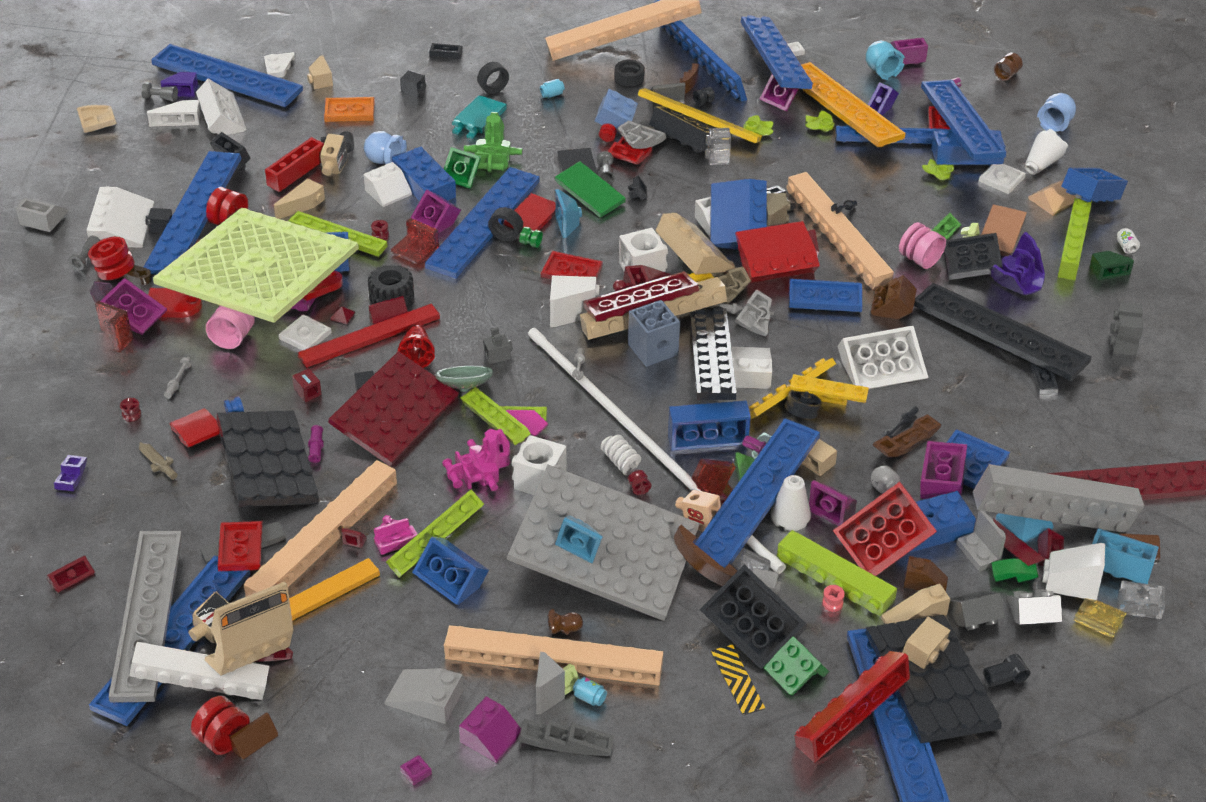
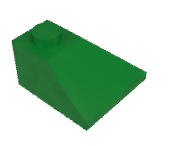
M451 147L444 170L455 180L457 185L471 189L481 156Z

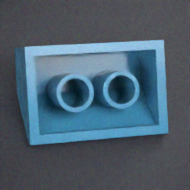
M1098 528L1092 544H1105V566L1103 571L1117 578L1123 577L1130 579L1136 584L1147 585L1159 547Z

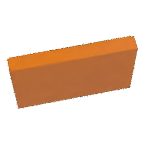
M326 98L324 121H374L375 98Z

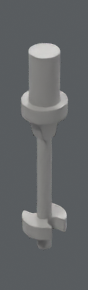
M720 303L721 307L727 308V312H732V314L743 310V307L738 306L737 303H733V305Z
M583 348L577 349V353L574 356L577 369L573 370L572 377H576L577 380H581L584 375L583 370L580 372L581 364L585 362L586 358Z
M189 356L187 358L183 357L180 360V363H183L177 376L168 382V388L164 393L166 398H171L174 391L178 390L180 376L184 369L189 368L192 364L189 363Z

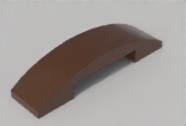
M926 414L915 420L913 427L893 438L885 436L874 442L873 446L887 457L900 456L927 441L941 428V424Z
M683 525L678 527L673 538L678 550L687 562L703 576L723 586L738 571L730 564L723 568L694 544L697 539L694 534Z

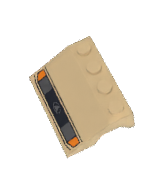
M286 582L215 609L211 632L217 643L215 653L206 656L204 660L220 676L290 646L293 623Z

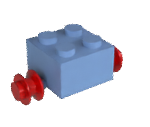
M608 89L595 118V122L602 125L599 137L606 142L613 141L616 133L620 134L618 127L628 120H633L638 103L616 91Z

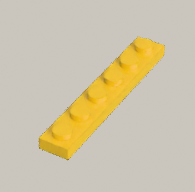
M822 358L814 363L816 367L812 369L810 366L801 373L803 374L802 376L816 378L836 363L833 358L828 360ZM792 378L788 380L790 384L787 386L783 384L777 387L775 394L769 393L762 397L763 401L761 403L757 401L750 405L748 408L751 419L786 398L791 391Z

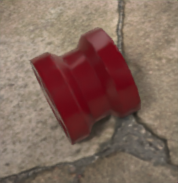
M385 220L372 222V236L387 240L389 238L388 223Z
M126 398L120 403L122 418L127 422H134L141 417L140 404L136 398Z
M636 470L628 477V482L636 495H644L652 487L651 482L647 479L646 472L643 470Z

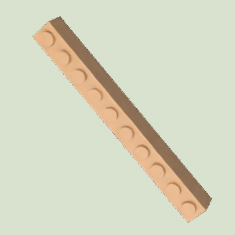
M661 0L546 37L548 50L553 61L700 14L702 13L699 0Z
M804 172L788 178V193L793 196L797 204L816 223L821 232L838 249V252L845 257L848 264L862 277L865 284L875 291L879 286L889 283L893 279V270L842 212L836 214V211H831V206L834 203L811 176Z
M378 460L371 466H368L364 473L343 490L334 501L330 502L320 514H317L307 526H304L293 539H290L252 577L246 580L244 584L245 596H250L282 582H286L289 587L342 537V528L350 529L397 484L396 470Z
M449 625L444 643L445 659L538 671L540 652H545L561 668L568 664L574 665L578 676L658 686L660 685L663 666V651Z

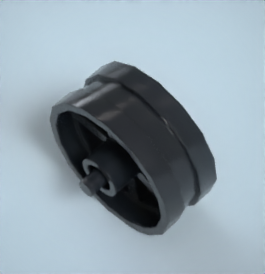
M794 390L788 393V399L785 402V408L788 412L804 419H814L818 416L819 408L822 404L818 396L809 392Z

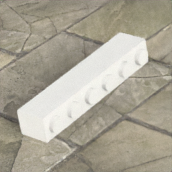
M137 642L130 676L262 700L269 666L251 663L220 676L204 660L208 656L207 654Z

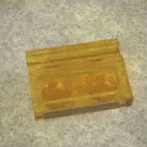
M1085 598L1073 621L1114 638L1127 613L1101 601Z

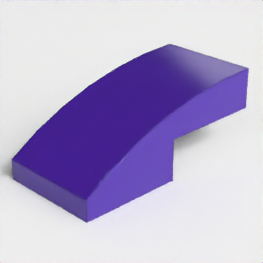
M67 455L61 464V473L54 481V489L74 491L83 475L87 457Z

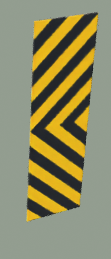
M729 645L711 650L742 714L764 709L765 706L734 646Z

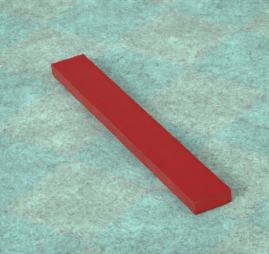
M431 303L298 352V357L304 366L308 368L408 331L415 325L422 326L440 319V313Z

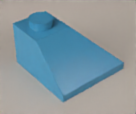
M556 189L555 217L562 237L567 238L579 226L582 210L581 207L577 206L576 200L561 190Z
M998 513L995 518L1023 542L1039 536L1047 528L1052 530L1054 527L1051 521Z
M569 515L562 522L555 545L593 563L603 536L582 520Z

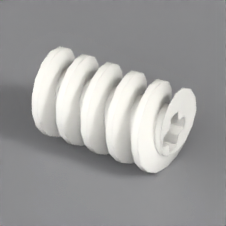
M622 435L609 436L602 441L601 450L624 475L628 476L637 469L641 462V456L637 454L635 449H632V446L624 440Z

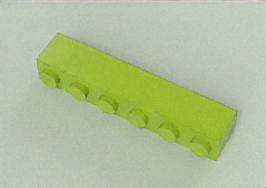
M1074 198L1058 272L1059 278L1076 280L1092 201L1087 202L1081 198Z
M793 530L778 544L777 557L783 563H787L825 586L837 585L844 590L845 597L880 617L895 602L896 587Z

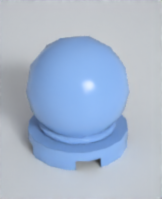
M1064 93L1050 96L1038 111L1037 118L1039 117L1041 127L1046 131L1048 129L1064 131L1075 116V101Z
M384 131L373 132L365 140L364 152L373 163L388 164L392 162V157L406 152L407 143L406 140L402 139L403 136L400 135L392 136Z

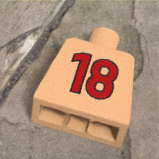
M693 490L685 498L679 497L675 506L683 510L685 518L700 523L698 530L703 532L721 508L720 496Z

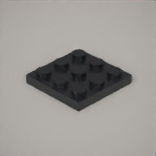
M997 233L946 240L945 256L949 280L991 274L994 265L1003 270Z

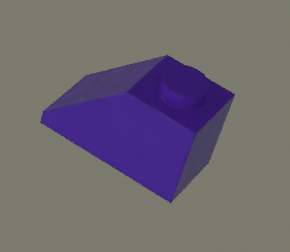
M179 72L160 82L161 87L176 86L178 88V96L195 97L198 88L196 72Z
M879 82L868 105L883 115L892 108L899 93Z

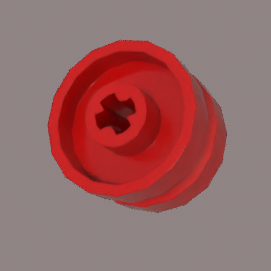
M224 187L215 189L206 207L208 221L220 225L240 208L248 209V198L245 194Z
M114 236L100 240L88 252L92 265H94L98 277L102 280L122 277L130 272L135 264L128 245L122 237Z
M216 696L208 700L197 711L190 729L192 735L205 744L216 755H223L233 750L230 737L250 723V719L245 712L236 707L225 696Z

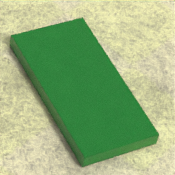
M581 161L555 176V181L600 218L626 202V197Z

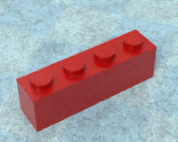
M311 137L265 169L267 186L280 192L321 163L320 155L324 143Z

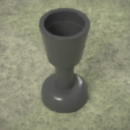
M144 82L141 94L143 98L147 99L153 94L160 95L162 99L176 102L178 88L171 86L156 89L152 87L151 83Z
M602 151L597 155V163L601 166L599 177L608 184H612L615 180V175L610 166L613 163V155L608 151Z
M93 235L89 236L82 248L81 254L76 253L69 257L70 265L76 270H83L86 267L85 259L88 257L90 248L99 242L100 239Z

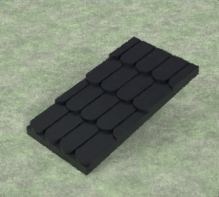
M294 410L285 412L217 413V422L238 507L319 504L318 489L312 475L313 471L305 451V445Z
M944 615L930 617L950 630L947 638L950 642L944 651H939L933 664L929 662L924 669L909 660L910 679L895 691L920 744L1001 729L1002 722L999 718V713L989 699L987 690L972 668L968 656L958 642V637ZM927 617L866 627V636L877 658L885 656L889 651L902 653L906 641Z

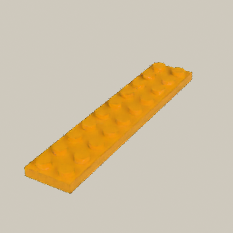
M811 62L801 64L813 83L812 89L802 90L875 146L883 147L884 145L905 139V132Z

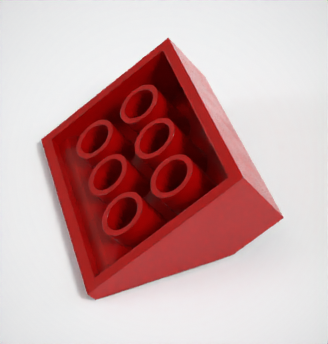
M803 221L735 232L742 265L751 279L750 283L813 273L820 266L815 246Z
M901 482L895 484L833 530L857 565L874 576L879 575L937 532Z

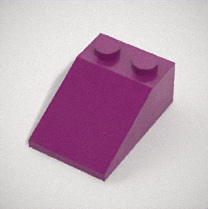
M126 278L99 302L101 314L115 324L141 335L167 311V308Z
M927 441L920 484V499H929L958 491L962 497L967 444Z

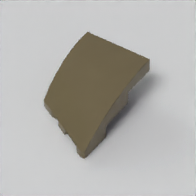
M743 266L728 270L727 272L711 273L714 278L718 277L725 285L727 302H724V304H729L751 282Z

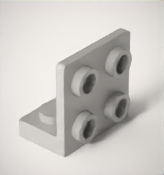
M980 510L975 532L958 538L956 545L980 572L991 568V562L1001 560L1006 536L1004 531L994 523L992 517L985 511Z

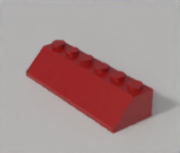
M889 651L885 656L879 657L874 666L869 670L863 671L857 681L847 685L840 696L830 700L823 711L817 712L807 725L801 726L794 735L796 747L816 763L910 679L909 656L906 653Z

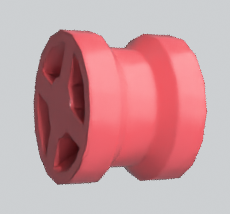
M837 585L827 586L823 592V607L831 612L841 610L845 595L844 590Z

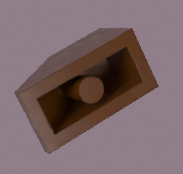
M909 556L904 588L920 591L921 589L941 584L946 591L948 577L931 560Z

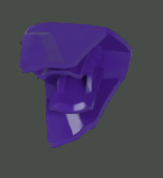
M1024 232L1013 255L1002 258L1003 270L994 265L991 270V277L998 284L1012 291L1029 295L1042 289L1045 280V270L1040 249L1037 247L1035 240L1027 232Z

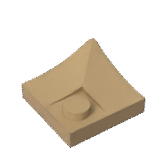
M88 105L77 108L84 133L117 124L111 106Z

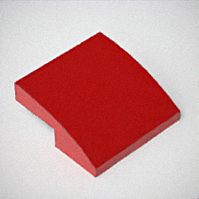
M622 136L618 143H613L608 152L612 153L615 158L637 165L651 153L652 147L643 149L632 148Z
M205 408L169 423L171 430L179 435L181 443L187 447L220 434L217 420Z

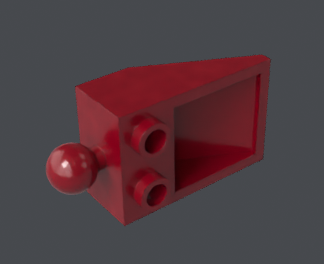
M645 265L625 266L624 279L615 281L613 290L616 292L672 274Z

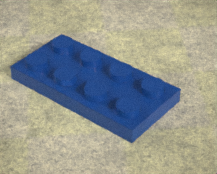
M790 279L789 308L862 312V283Z

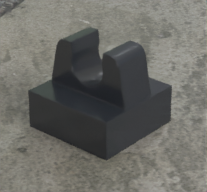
M638 175L633 178V184L628 186L630 191L628 194L632 199L639 197L643 200L647 198V186Z

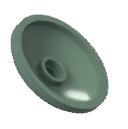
M484 366L450 367L437 371L436 379L448 387L460 389L461 392H468L471 388L480 386L489 380L493 375V370Z

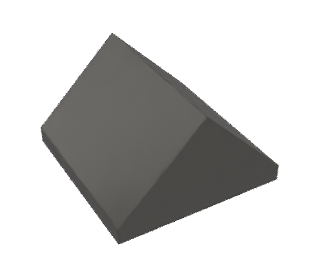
M685 82L652 86L650 89L653 92L684 104ZM650 101L653 108L664 107L662 105Z

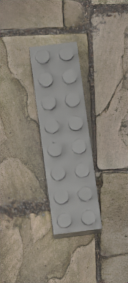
M991 464L988 465L973 490L977 510L1127 533L1145 507L1139 488Z

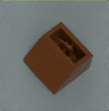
M904 275L892 279L884 286L881 285L875 290L870 313L874 316L900 319L913 311L917 288Z

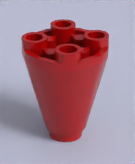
M419 325L411 327L401 340L397 352L399 351L422 368L427 367L435 358V347L423 327Z

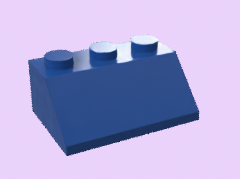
M431 537L412 573L456 605H459L480 588L489 569L448 540Z

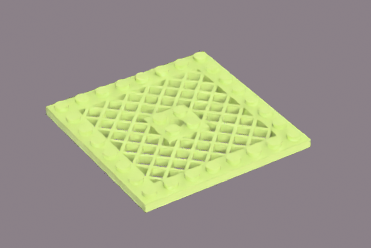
M240 208L154 276L153 281L156 285L275 323L355 253L359 246L357 242L350 241L349 239L250 211L246 208Z

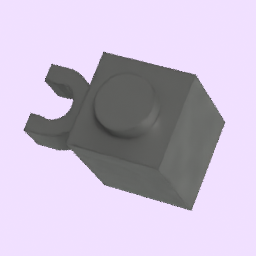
M498 327L491 328V337L483 338L484 354L489 364L511 359V351H513L511 340H507L505 334H499Z

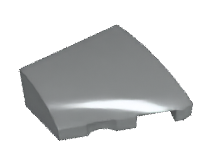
M756 289L735 322L754 333L766 336L768 334L772 299Z

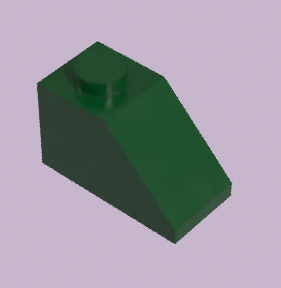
M1111 251L1092 254L1089 268L1098 280L1130 275L1134 260Z

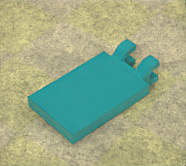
M478 95L454 118L452 125H455V128L452 130V133L458 135L463 128L469 130V133L466 135L467 138L473 139L478 132L483 133L485 131L487 116L491 112H498L500 116L507 109V104Z

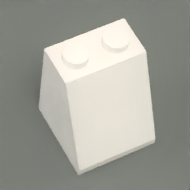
M552 276L550 327L580 321V314L587 313L584 309L583 301L599 296V285H596V277Z
M1097 543L1051 552L1049 560L1045 559L1042 582L1046 583V590L1057 594L1097 601L1105 566V544Z

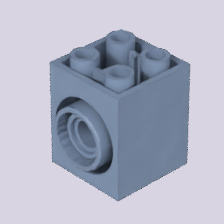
M662 300L629 311L628 345L646 367L679 354L680 321Z

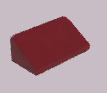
M403 296L369 305V316L373 325L407 313Z
M1050 528L1039 534L1038 553L1045 559L1049 560L1050 553L1053 551L1064 550V537ZM1045 560L1040 561L1037 564L1040 566H1044Z
M84 555L47 575L46 579L55 591L59 593L95 574V571Z

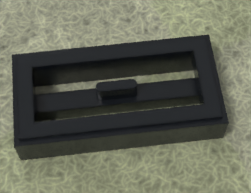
M432 43L429 56L460 59L463 46Z

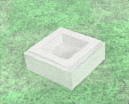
M799 42L788 44L795 56L805 54V49Z

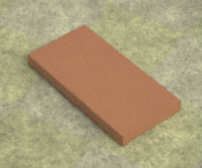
M993 204L981 235L997 233L1000 255H1012L1027 212Z

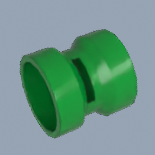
M525 226L521 231L519 241L522 244H530L532 247L538 248L542 242L543 233L539 230L533 231Z

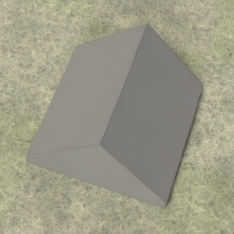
M540 652L536 681V714L541 715L565 699V671L545 652Z

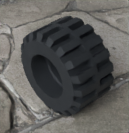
M394 264L389 266L383 265V267L373 270L368 276L369 299L372 304L403 296L406 306L409 305V302H412L414 297L412 273L407 268H402L400 265L395 266Z

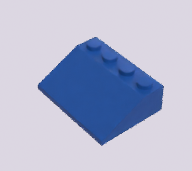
M744 179L711 184L710 241L716 247L739 250L735 232L767 227V181Z

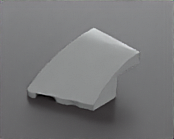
M629 120L618 127V131L632 148H649L666 139L665 133Z

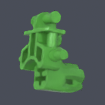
M491 112L487 116L485 139L477 140L476 145H464V151L481 156L478 169H488L489 173H492V170L504 171V169L508 168L510 155H522L523 149L511 147L510 141L504 140V123L498 112Z

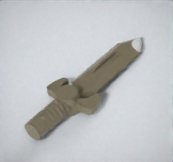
M140 442L139 450L153 463L150 465L152 471L157 472L160 470L170 479H176L177 473L169 466L174 462L173 459L165 457L166 460H164L150 444Z

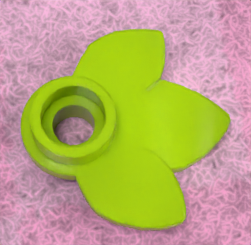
M821 111L818 117L808 115L805 117L807 122L805 126L809 129L829 131L834 128L832 116L825 111Z
M758 115L749 117L743 128L759 135L773 134V121H761Z
M933 159L929 160L928 165H922L924 171L935 175L939 180L950 178L951 172L954 171L953 165H937Z

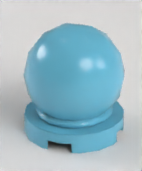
M880 40L868 47L866 62L882 79L888 80L891 76L896 77L904 67L903 58L905 56L895 49L891 43Z

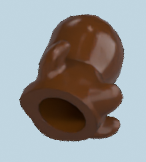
M550 609L547 615L551 635L557 634V632L568 635L570 632L579 631L583 626L582 617L576 612L559 615L554 609Z

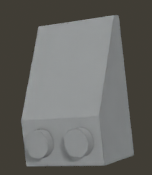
M443 668L405 669L388 695L385 705L446 724L463 693L462 674Z

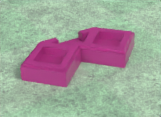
M506 410L528 428L531 436L536 437L548 426V423L535 410Z

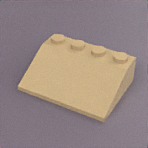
M677 213L662 215L656 232L695 275L727 272L736 268L696 225Z

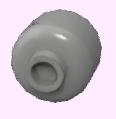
M884 465L872 472L870 481L872 486L883 494L900 482V476L889 466Z

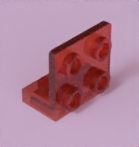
M409 218L406 221L407 235L391 248V253L419 265L439 247V230Z
M97 301L95 307L100 328L102 331L110 333L114 351L121 352L133 340L128 313L123 309Z
M700 459L691 479L699 490L720 496V503H724L733 491L728 481L736 466L733 462Z

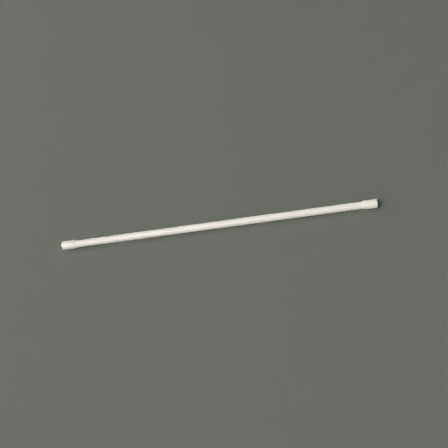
M536 328L530 329L528 336L572 376L573 370L577 368ZM583 375L581 380H577L576 377L574 378L691 491L697 490L708 493L587 377ZM751 535L746 544L774 572L782 573L786 565Z

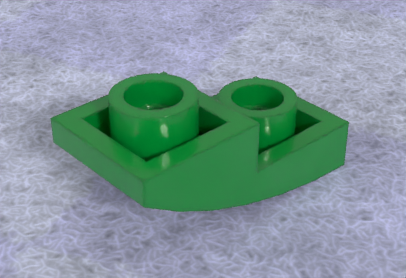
M1020 559L991 562L996 582L1017 577L1018 582L1039 577L1036 563L1028 566Z

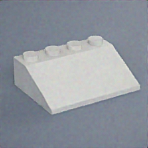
M100 187L86 230L88 237L96 236L100 240L114 236L122 237L125 239L128 247L143 248L149 227L145 223L146 215H149L150 209L154 208L155 203L150 199L118 187Z
M914 326L843 338L838 345L842 364L853 385L869 387L870 390L928 379Z
M731 347L736 388L771 389L772 358L770 348Z

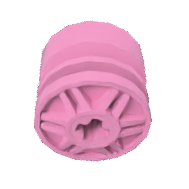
M917 222L904 233L899 244V252L922 268L928 269L941 258L946 247V239L939 233L931 231L924 224Z
M219 305L206 324V333L210 340L219 347L234 349L241 344L254 325V316Z

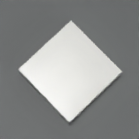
M993 164L980 176L979 182L1009 194L1025 178L1026 173L1005 164Z
M301 315L279 334V339L300 350H305L321 343L332 331L330 327L310 317Z

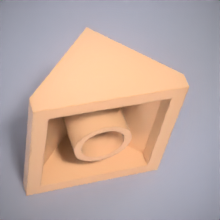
M1062 180L1033 193L1028 199L1054 216L1072 206L1076 196L1067 193V189L1061 187L1064 181Z

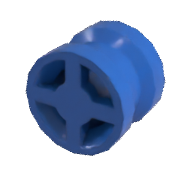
M239 396L231 401L224 400L226 413L244 412Z

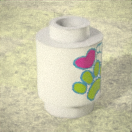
M1124 228L1117 233V241L1125 253H1134L1139 249L1140 242L1132 230Z

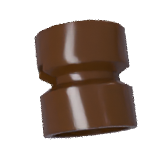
M1008 53L994 65V73L1000 80H1009L1022 68L1023 61L1018 54Z

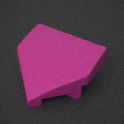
M385 515L382 518L383 523L374 529V542L381 555L401 549L418 534L413 526L409 525L408 518L393 520L391 516Z

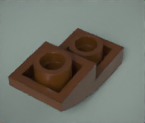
M693 63L692 69L684 72L683 78H680V83L685 82V94L695 86L698 80L699 64Z

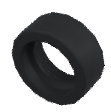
M627 59L615 65L614 78L620 85L631 87L637 86L644 81L645 67L641 62ZM624 72H634V74H626Z
M493 61L485 64L477 76L479 86L489 94H495L503 90L509 80L507 69L500 63ZM496 71H500L496 81L487 84L489 76Z
M501 207L495 210L490 217L488 227L496 238L508 242L518 237L523 229V220L513 209ZM498 219L508 221L514 230L504 228Z

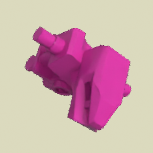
M489 429L485 432L483 445H477L473 439L467 441L470 453L460 455L458 451L455 452L456 464L452 465V460L449 458L443 460L442 464L447 470L446 475L453 482L454 488H460L463 485L461 481L463 479L468 490L472 489L471 483L479 482L483 486L489 485L490 489L495 491L498 489L497 483L499 482L498 468L509 466L510 444L502 429Z

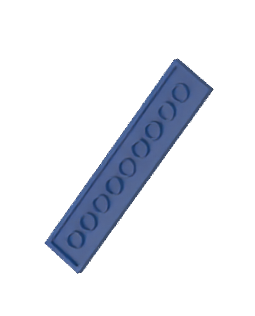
M681 20L660 26L665 28L669 36L673 35L676 43H681L683 49L689 51L693 59L697 58L700 66H705L707 72L710 75L713 74L718 83L722 82L725 90H730L735 99L747 100L741 77Z
M752 15L742 16L741 24L780 87L812 89V81L773 21L766 16L761 18Z
M173 44L167 45L151 59L154 66L176 73L196 72L198 80L206 81L210 79L226 89L283 107L289 105L303 91V85Z
M953 80L924 81L921 83L922 90L972 160L982 161L983 159L998 160L999 158H1006V150Z
M215 151L207 153L143 266L149 269L152 275H157L194 246L208 221L206 216L208 200L215 189L219 187L226 188L241 161L239 153Z
M509 167L425 262V269L457 279L493 237L488 227V221L495 210L501 207L515 210L540 182V176ZM498 219L499 223L503 225L504 219Z
M785 418L695 542V545L723 568L728 564L731 565L774 504L785 478L795 474L820 438V432Z
M214 555L171 606L164 647L189 651L196 642L188 633L194 627V611L214 592L219 593L229 602L251 575L250 570L218 571V556ZM111 678L89 704L90 710L128 726L146 702H110ZM158 681L157 689H158L159 686L162 684V683L159 682V681Z
M866 629L847 631V639L859 676L863 671L869 670L874 666L878 659L866 636ZM894 692L872 712V716L900 802H950L930 743L920 744Z

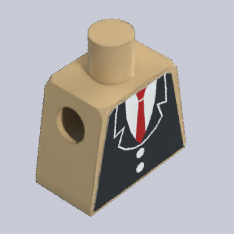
M328 133L320 155L322 173L324 175L340 174L348 160L345 138L342 135Z
M214 592L194 611V627L188 631L194 641L205 636L211 643H216L211 632L214 611L217 608L230 604L219 593Z

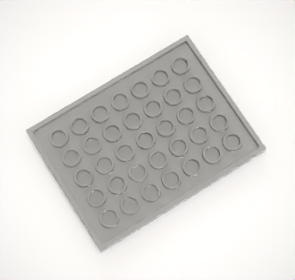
M548 464L508 553L507 560L664 621L686 563V559L675 544L674 535L680 525H683L692 534L696 535L700 523ZM570 515L580 519L603 536L593 563L555 545L565 517Z

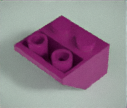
M923 37L891 42L892 46L905 56L903 58L904 65L926 62L928 45Z

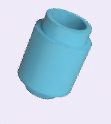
M559 79L545 82L540 86L543 98L561 95L563 90H565L563 82Z
M586 677L578 679L573 687V691H575L574 696L592 706H601L607 696V690L604 689V686Z

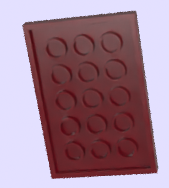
M398 351L329 418L328 423L391 467L458 398L459 393L439 382L434 375Z

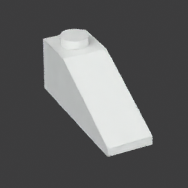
M198 100L179 101L147 111L149 127L199 125L201 114Z

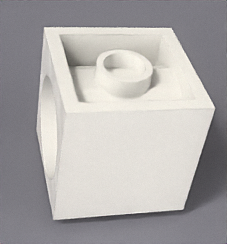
M653 228L619 236V264L623 271L625 266L645 265L666 272L668 249Z
M529 435L526 442L521 444L519 453L514 455L512 459L514 489L534 495L548 464L566 471V446Z

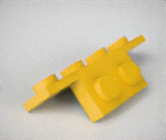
M793 374L790 390L809 392L818 396L822 402L846 406L847 400L866 403L869 387Z

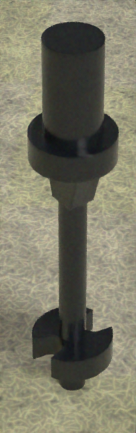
M846 200L843 205L838 207V203H835L831 206V211H836V214H838L843 208L852 210L857 206V201Z
M913 406L909 411H905L901 415L900 422L890 431L885 430L882 433V437L889 436L893 438L892 434L903 423H910L913 420V416L919 412V409Z

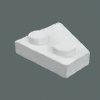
M294 52L264 56L267 74L278 78L284 77L291 66L290 62L295 60Z

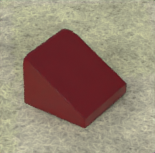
M342 528L343 544L363 548L367 536L362 532Z

